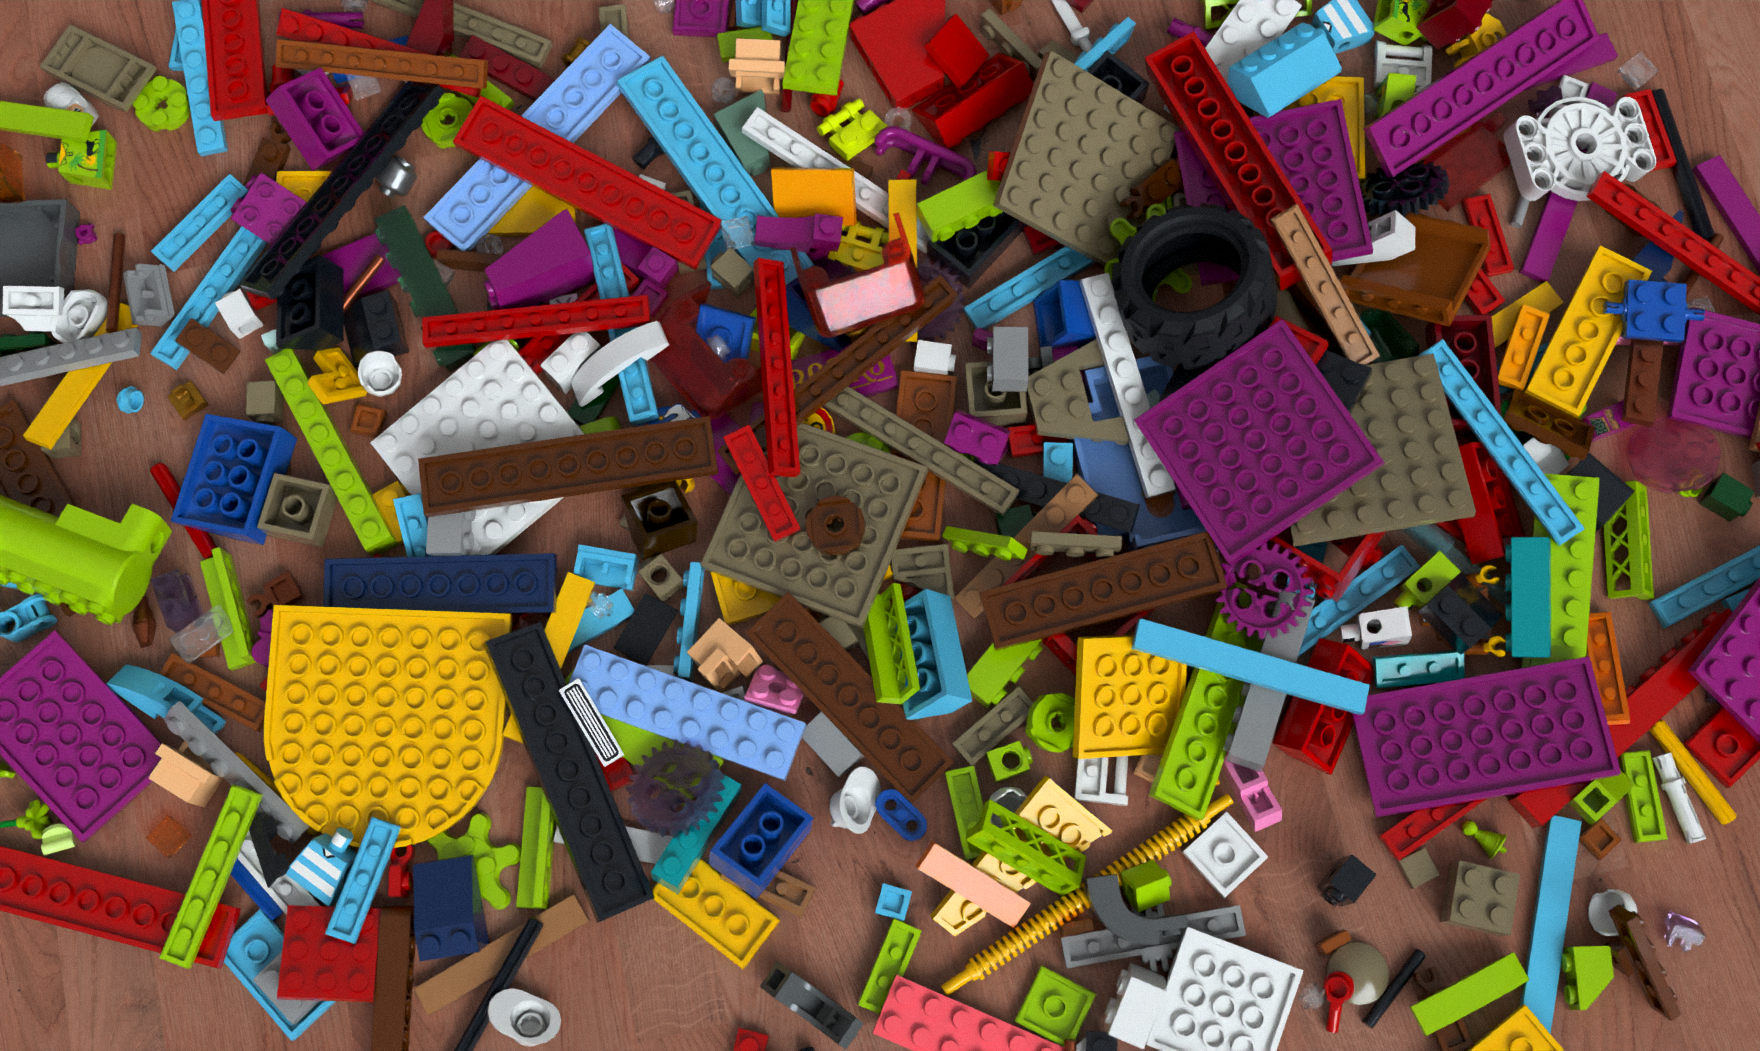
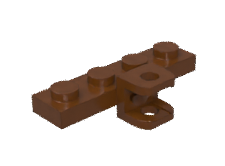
M1620 905L1613 907L1608 912L1622 944L1616 946L1611 942H1607L1603 945L1610 946L1612 965L1627 977L1636 972L1652 1009L1672 1021L1681 1015L1676 1004L1678 999L1666 982L1665 977L1667 974L1665 969L1657 962L1654 955L1656 952L1655 946L1645 935L1643 930L1645 924L1642 918L1636 912H1630Z

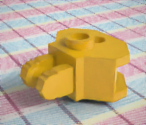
M1486 13L1481 20L1482 26L1471 35L1467 33L1461 37V41L1446 49L1448 56L1460 51L1463 57L1454 64L1455 68L1497 41L1494 33L1498 34L1500 38L1507 34L1500 20Z

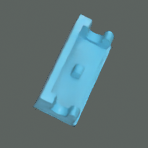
M579 544L574 574L595 582V585L633 591L639 559L636 554Z

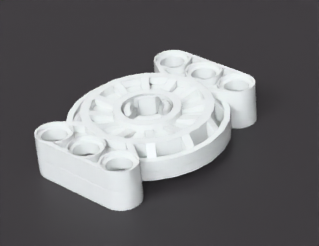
M1631 97L1619 99L1610 108L1589 98H1564L1551 104L1536 119L1527 115L1520 117L1506 129L1503 135L1519 191L1529 201L1540 199L1550 190L1566 199L1589 201L1590 199L1586 196L1597 176L1603 171L1620 182L1624 179L1629 182H1635L1653 170L1656 165L1655 153L1640 106ZM1549 113V118H1544ZM1576 145H1578L1582 150L1587 148L1588 152L1582 153Z

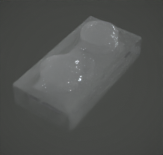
M217 604L169 640L184 661L190 664L233 633L230 617Z

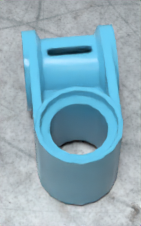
M42 594L32 595L21 603L0 613V636L13 643H18L54 626L58 620L55 615H51L46 605L47 601L42 598ZM15 622L14 629L11 632H7L8 626Z

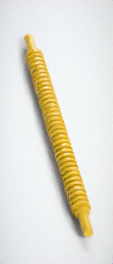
M1226 793L1208 805L1203 820H1196L1184 814V819L1182 817L1177 819L1178 824L1175 821L1170 824L1171 827L1166 826L1164 828L1165 832L1160 830L1158 836L1156 834L1151 837L1152 841L1147 839L1145 841L1146 846L1143 843L1138 845L1140 851L1135 847L1132 849L1133 854L1131 852L1126 853V858L1124 856L1120 857V863L1117 860L1112 863L1114 868L1108 865L1106 867L1108 873L1102 869L1099 871L1100 875L1117 874L1119 887H1121L1122 871L1150 860H1161V854L1164 857L1169 854L1168 850L1172 852L1175 850V847L1181 846V842L1186 843L1188 841L1187 837L1192 839L1195 837L1194 833L1198 835L1201 833V830L1207 829V824L1211 822L1210 819L1234 803L1232 798ZM1084 882L1080 885L1082 891L1077 888L1074 890L1076 895L1072 892L1067 894L1069 900L1065 896L1060 898L1063 904L1056 900L1054 902L1056 908L1051 904L1047 906L1049 913L1046 909L1041 910L1043 917L1038 913L1035 914L1036 922L1029 918L1030 926L1025 922L1022 923L1023 931L1016 927L1017 935L1010 931L1008 933L1009 940L1004 935L1001 937L1004 942L1003 944L999 940L995 941L996 949L992 944L989 945L990 953L983 949L981 952L984 957L977 953L975 955L976 962L972 957L968 959L969 963L964 966L965 970L941 985L946 996L970 980L976 981L979 978L983 980L985 977L982 972L984 971L987 976L992 974L989 967L996 971L998 967L995 963L998 962L1002 967L1005 965L1002 960L1003 958L1009 962L1011 961L1010 953L1015 958L1018 956L1016 949L1020 953L1025 951L1022 945L1029 949L1031 947L1030 940L1034 945L1038 943L1035 936L1042 940L1045 938L1042 933L1043 931L1048 936L1051 934L1049 927L1053 931L1057 930L1058 928L1055 923L1057 922L1060 927L1063 926L1062 918L1069 922L1071 919L1068 914L1075 918L1078 916L1075 910L1080 914L1084 911L1082 905L1088 909L1090 905L1087 900Z

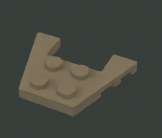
M1097 339L1028 376L1026 393L1037 435L1068 439L1077 437L1091 439L1094 442L1111 441L1119 445L1128 443L1129 439L1123 416L1095 422L1092 419L1080 370L1105 366Z

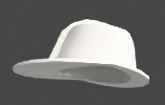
M868 767L854 769L848 776L843 788L833 794L829 805L832 816L830 824L833 827L849 829L857 834H862L868 830L876 812V799L881 793L879 779L874 771Z
M514 988L505 989L495 994L489 1003L488 1016L494 1028L514 1038L517 1043L523 1046H535L546 1043L554 1038L560 1029L561 1017L554 1004L525 991Z

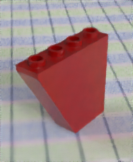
M895 0L889 4L880 5L874 12L866 16H858L849 24L851 41L896 114L944 89V71L924 48V45L945 23V0Z

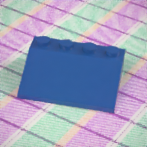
M205 414L171 522L239 541L264 545L267 535L257 528L273 475L274 473L286 475L297 438L279 426Z

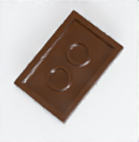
M1516 388L1509 398L1503 420L1510 428L1516 431H1525L1533 435L1540 443L1551 444L1561 449L1569 457H1578L1584 460L1590 451L1595 430L1594 426Z

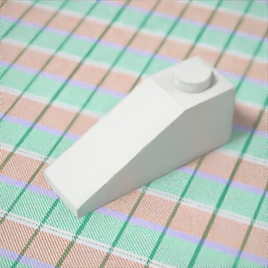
M1396 210L1368 222V227L1373 245V254L1333 261L1331 267L1387 261L1415 250L1416 227Z

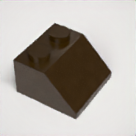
M676 481L659 483L621 496L631 538L643 560L696 542L698 521Z

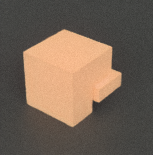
M736 38L735 59H729L730 76L736 77L737 93H755L762 89L764 94L780 95V81L785 76V61H781L782 50L780 40Z
M720 618L687 651V654L699 667L698 671L710 686L720 693H723L740 673L748 679L763 662L753 646Z
M186 741L183 742L179 750L162 743L155 753L161 757V760L149 776V779L187 803L205 808L224 778L217 776L212 771L210 764L201 756L195 755L190 750Z

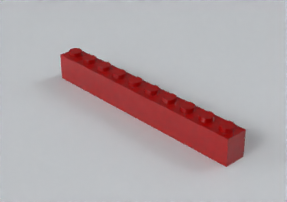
M1729 608L1719 613L1713 610L1701 620L1704 625L1698 631L1693 628L1680 639L1683 644L1677 650L1674 647L1670 648L1660 657L1662 663L1655 668L1652 665L1639 676L1642 680L1635 687L1631 684L1625 688L1631 719L1630 724L1608 725L1617 758L1700 684L1688 672V669L1732 614ZM1591 781L1516 793L1508 802L1532 828L1543 826Z

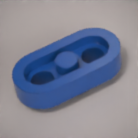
M888 789L878 795L876 799L878 814L903 839L917 841L924 836L927 829L925 817L900 792ZM889 800H893L896 803V808L892 811L885 808V803ZM910 821H914L918 825L917 830L914 832H910L906 828V824Z

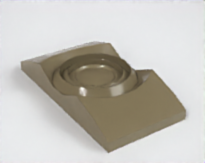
M71 24L39 66L43 71L59 81L93 96L109 107L124 112L128 111L157 70L154 65Z

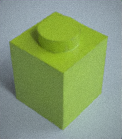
M1154 860L1121 872L1123 896L1138 913L1170 900L1169 887L1172 885L1170 875L1165 869H1161Z

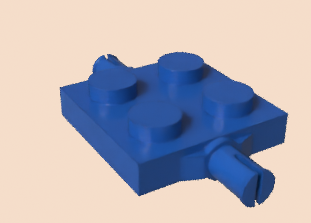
M1629 279L1625 282L1624 297L1621 303L1605 301L1603 304V308H1605L1603 309L1604 314H1620L1623 323L1622 338L1680 343L1684 341L1686 321H1703L1705 315H1702L1705 313L1704 309L1687 308V284Z

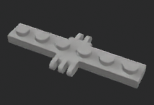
M1162 903L1155 906L1156 911H1151V908L1144 910V913H1138L1131 905L1132 913L1140 918L1165 916ZM1240 905L1186 914L1188 927L1225 940L1246 936ZM1180 928L1181 934L1162 936V931H1159L1160 944L1156 945L1134 943L1115 935L1108 929L1060 937L1065 967L1073 968L1140 955L1142 963H1148L1150 971L1157 973L1155 961H1160L1162 972H1169L1168 959L1173 958L1172 949L1178 948L1184 928Z

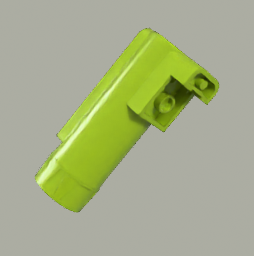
M0 495V584L7 585L8 582L16 584V588L26 594L33 595L35 592L42 594V598L52 604L60 605L61 602L70 605L69 609L80 615L85 616L87 612L96 615L95 618L98 621L112 626L113 623H121L123 617L131 612L141 601L151 579L152 567L169 539L172 530L159 515L135 504H131L122 522L117 523L68 503L60 517Z

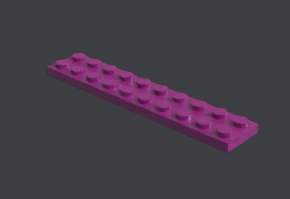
M1556 1L1364 127L1363 129L1386 177H1394L1598 41L1600 37L1584 1Z

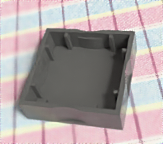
M67 199L0 203V317H10L2 314L3 286L64 288V299L71 290H74L78 247L75 228L79 227L80 212Z

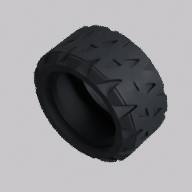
M1200 203V207L1184 204L1166 209V214L1161 216L1153 215L1138 225L1136 228L1137 234L1134 237L1128 236L1117 253L1119 263H1114L1112 269V285L1125 330L1128 331L1131 342L1142 354L1149 352L1152 360L1171 368H1174L1177 364H1183L1185 370L1207 369L1212 363L1220 362L1267 330V324H1271L1277 308V286L1268 243L1261 230L1255 228L1249 218L1235 210L1228 212L1223 206ZM1199 262L1216 263L1230 268L1239 275L1236 285L1224 299L1202 310L1192 312L1172 311L1159 306L1151 300L1156 287L1168 274L1188 264Z

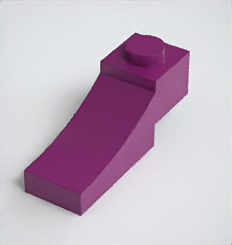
M815 213V216L796 218L757 216L754 246L809 253L810 248L838 252L841 243L843 217Z
M613 228L621 263L640 280L646 278L664 290L679 269L677 261L656 247H649Z

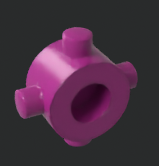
M89 223V225H80L75 228V235L79 239L77 241L79 245L82 246L83 243L91 244L97 241L93 224Z

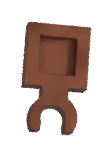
M286 571L262 585L266 593L262 595L253 594L246 601L250 605L261 602L260 609L253 612L254 616L261 618L272 606H290L304 598L292 574Z

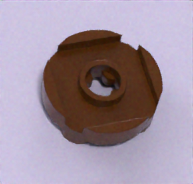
M829 496L816 503L817 506L813 508L812 512H809L806 519L807 535L816 549L828 555H842L857 549L861 544L866 528L861 509L843 496ZM834 519H838L839 523L844 524L838 532L828 529V525H832Z

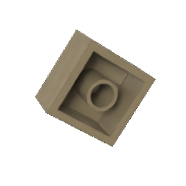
M992 361L965 363L964 378L967 413L998 426L1025 424L1027 417L1025 392L992 391V381H987V363H992Z
M274 473L257 528L271 537L323 548L338 498L333 488L328 484Z
M1461 860L1449 863L1440 923L1499 937L1511 935L1520 874Z

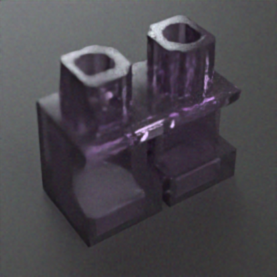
M175 569L150 580L166 626L169 629L182 635L188 632V628H199L207 624L189 574L184 573L180 575L179 570Z

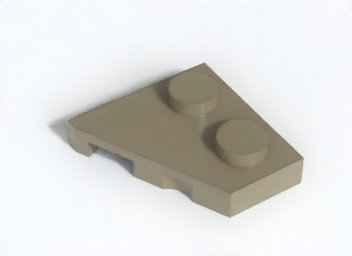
M948 544L895 550L891 559L893 581L921 591L929 589L950 596L951 601H954Z

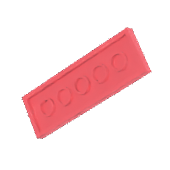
M895 975L872 1031L873 1034L912 1051H1064V1047L898 975Z

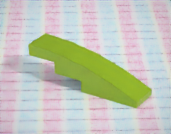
M1511 952L1459 978L1458 981L1434 992L1433 995L1409 1006L1423 1035L1427 1036L1529 981V978L1515 953Z

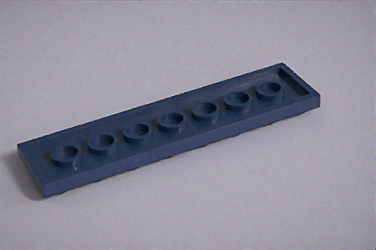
M555 553L325 559L323 607L504 614L556 613L557 555Z

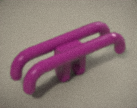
M886 127L874 139L876 144L875 153L878 156H882L890 147H897L914 155L906 171L911 174V179L915 176L924 160L929 162L921 178V184L928 186L938 167L962 177L963 181L977 175L976 167L965 156L901 127Z

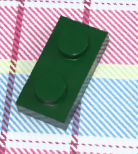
M38 331L29 332L28 335L22 336L2 334L0 335V357L57 345V343L45 333Z

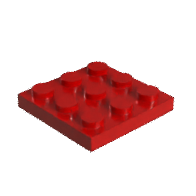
M288 905L277 1000L373 1002L382 908L369 909L357 942L353 944L325 934L335 907Z

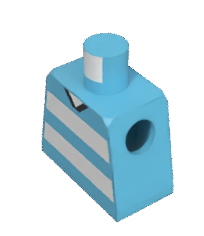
M1332 0L1315 13L1311 22L1313 28L1325 34L1335 54L1370 43L1375 33L1373 23L1357 0Z
M340 827L337 828L333 837L325 833L314 838L291 863L286 875L327 906L337 903L357 855L356 852L348 847L354 835L349 830Z

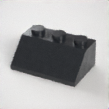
M318 255L305 261L303 269L286 284L285 291L277 297L276 347L280 349L324 350L344 341L343 268Z

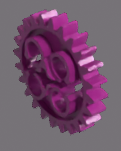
M1265 542L1262 544L1261 550L1257 547L1232 565L1226 563L1221 565L1227 571L1224 577L1228 587L1221 591L1223 596L1215 600L1216 602H1224L1226 605L1220 610V613L1229 612L1231 614L1227 623L1230 624L1237 621L1236 631L1238 632L1247 627L1248 637H1252L1256 630H1258L1259 638L1264 639L1269 630L1271 637L1275 638L1278 636V628L1284 634L1289 633L1288 623L1294 627L1299 626L1295 618L1296 616L1307 617L1302 607L1312 606V603L1306 600L1305 597L1306 595L1314 594L1313 590L1306 589V584L1312 582L1313 578H1304L1303 576L1309 568H1299L1297 566L1302 559L1300 556L1290 559L1292 549L1287 548L1283 553H1280L1281 544L1276 543L1272 550H1270L1269 543ZM1252 563H1256L1260 567L1261 574L1256 580H1248L1247 583L1256 586L1267 583L1266 588L1276 592L1283 591L1277 585L1276 577L1280 572H1285L1289 576L1290 582L1284 590L1286 592L1300 590L1292 598L1294 611L1288 602L1280 603V614L1277 617L1270 616L1267 611L1268 604L1273 600L1279 601L1280 597L1274 595H1264L1262 597L1261 591L1252 588L1245 589L1251 595V605L1248 608L1242 607L1239 603V596L1244 592V589L1233 588L1229 590L1237 582L1234 570H1236L1240 578L1249 577L1248 567Z

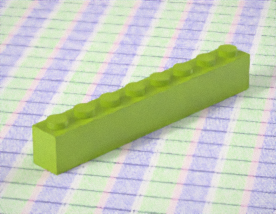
M284 349L265 359L364 549L373 557L376 553L381 555L399 545L327 406L320 402L308 386L307 382L311 376L299 355L293 349Z

